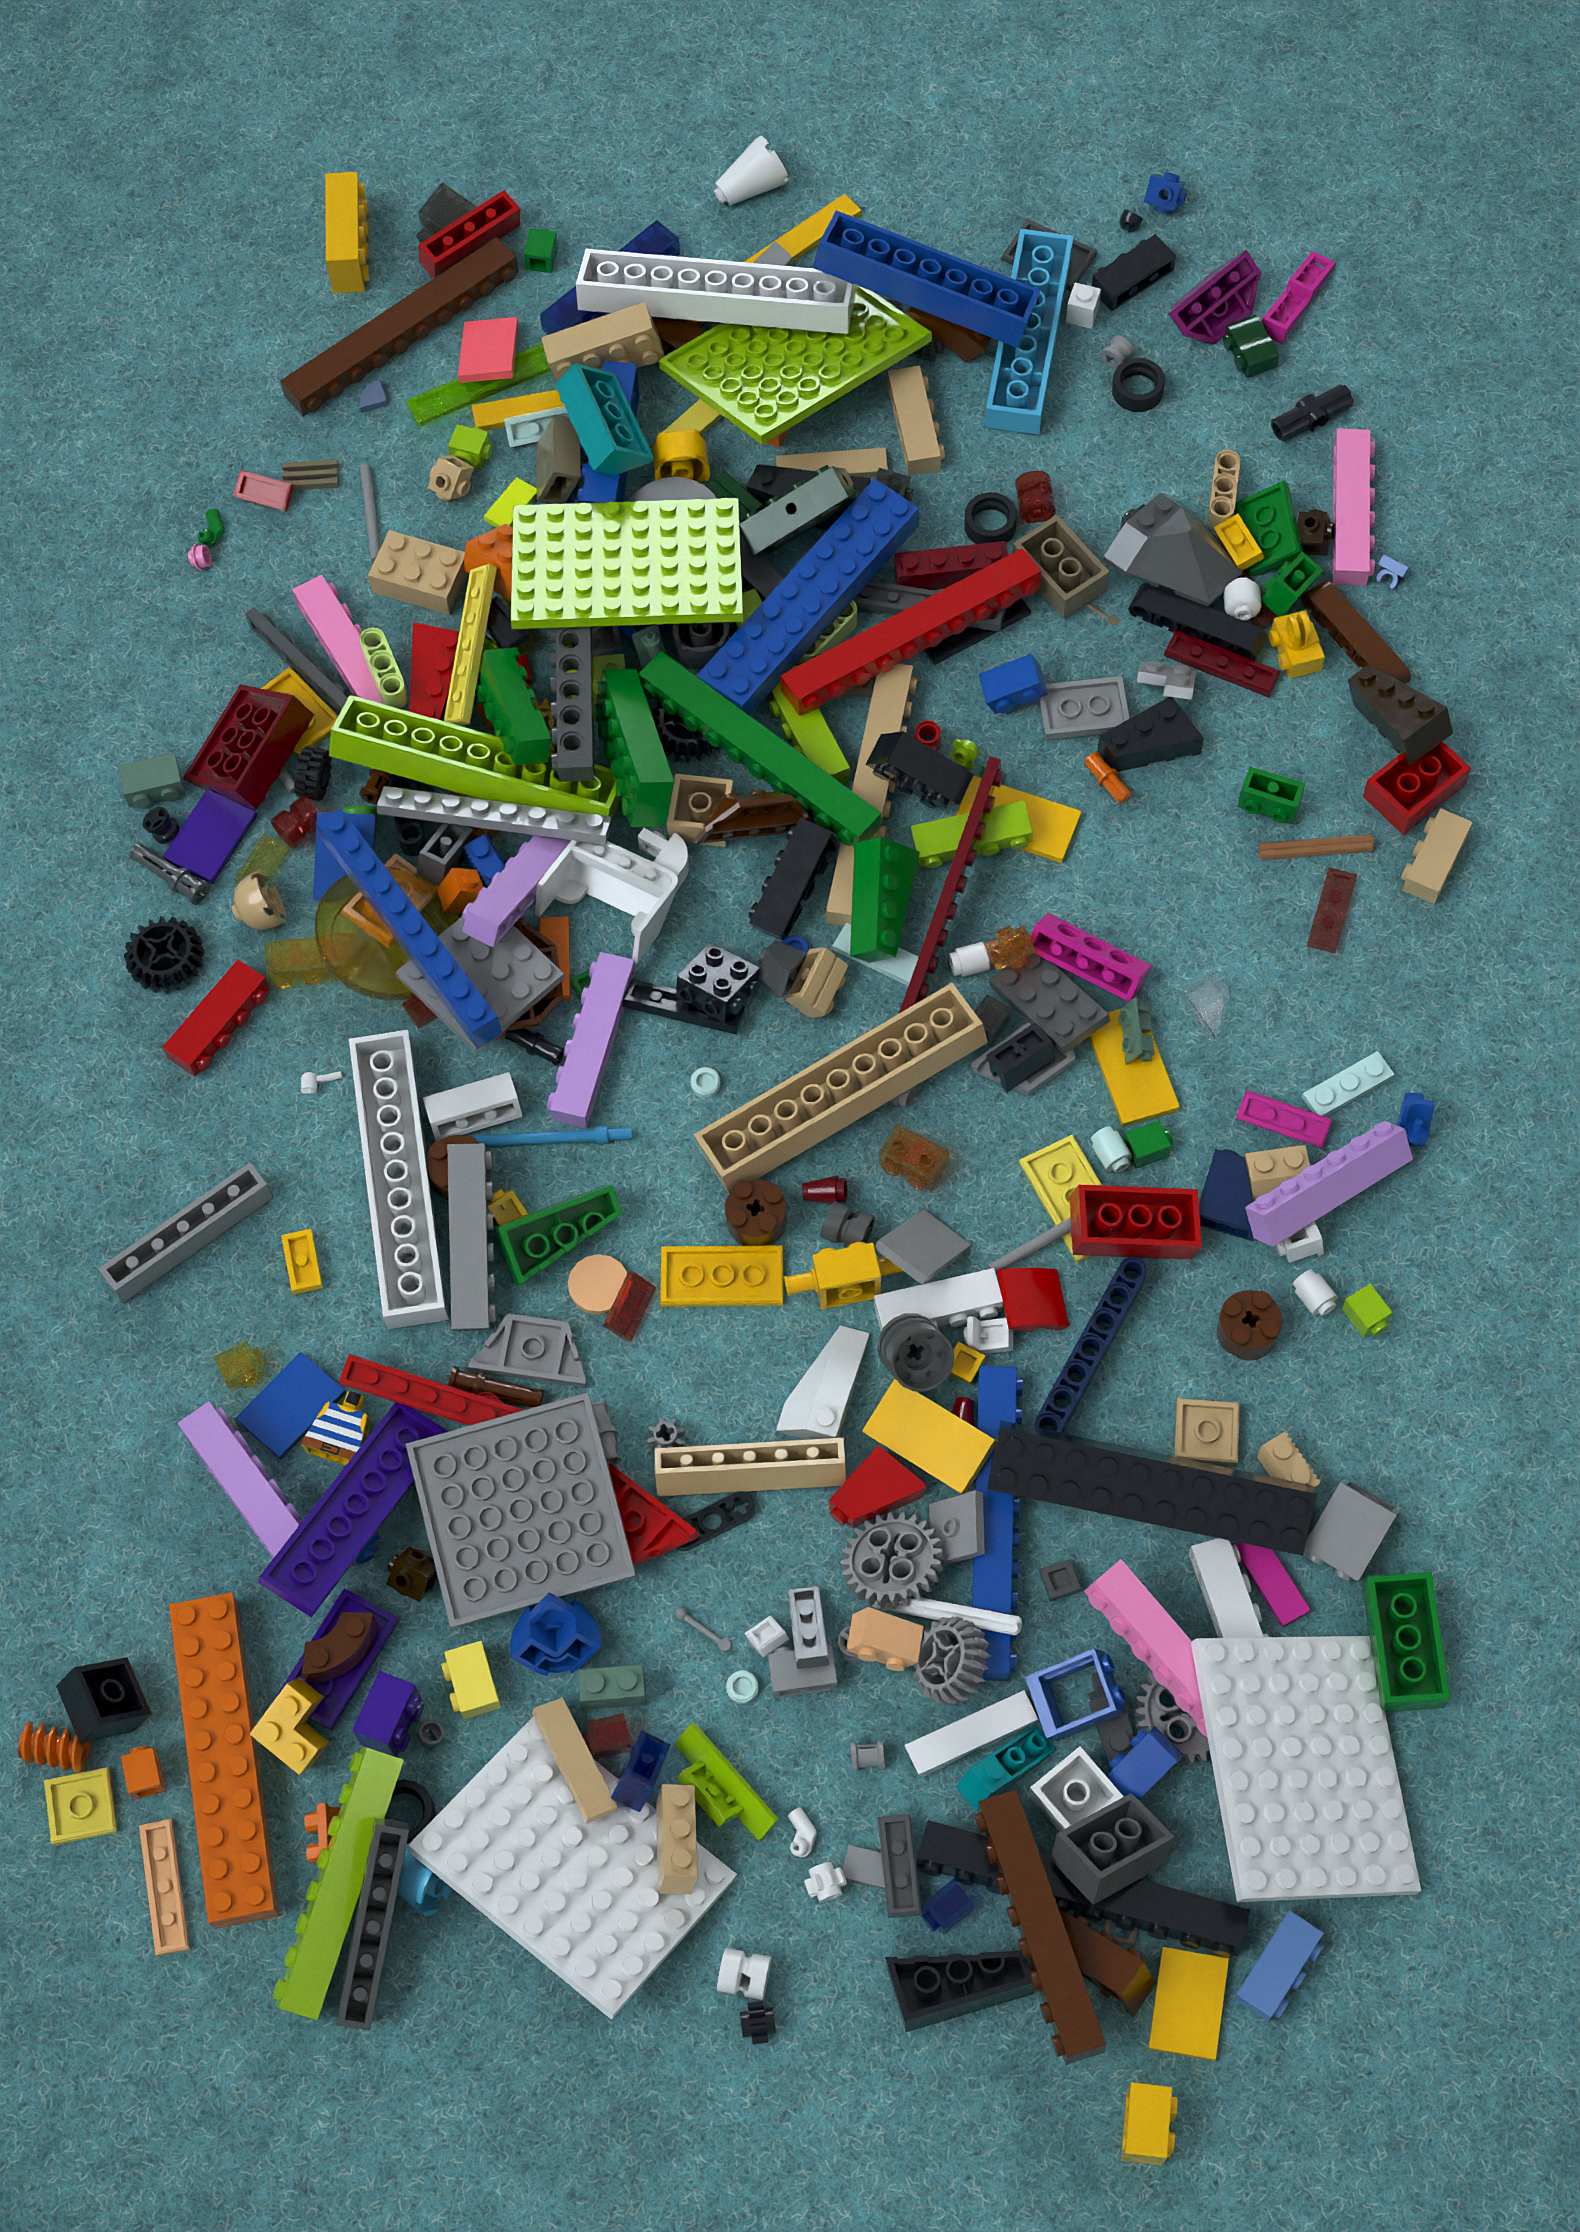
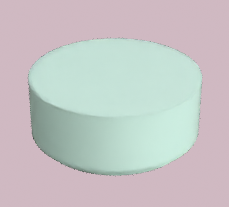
M700 1068L691 1076L692 1091L699 1097H712L720 1089V1076L712 1068Z
M741 1670L733 1673L728 1678L726 1690L733 1702L747 1704L756 1698L759 1686L756 1677L752 1673Z

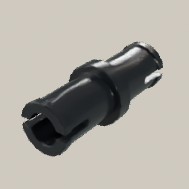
M522 1028L509 1031L507 1029L505 1033V1039L526 1049V1053L532 1056L536 1054L555 1066L564 1057L565 1049L544 1039V1035L539 1032L533 1033Z

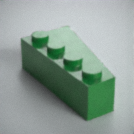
M517 647L484 650L480 683L476 686L475 691L478 703L482 704L486 718L493 724L496 736L500 737L505 753L509 754L514 765L548 762L551 737L541 710H536V697L533 689L526 688L525 678L527 673L524 666H518L517 659L520 656Z
M883 837L854 843L851 957L868 963L896 957L919 851Z
M603 1185L493 1227L514 1285L523 1284L528 1278L550 1265L551 1262L564 1253L573 1249L585 1238L620 1216L622 1210L613 1185Z

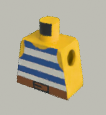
M348 1391L342 1405L326 1402L302 1440L301 1445L305 1453L346 1466L369 1437L370 1418L366 1413L360 1412L365 1397Z

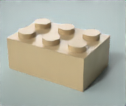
M389 530L368 574L372 593L450 615L468 576V573L463 571L465 552Z

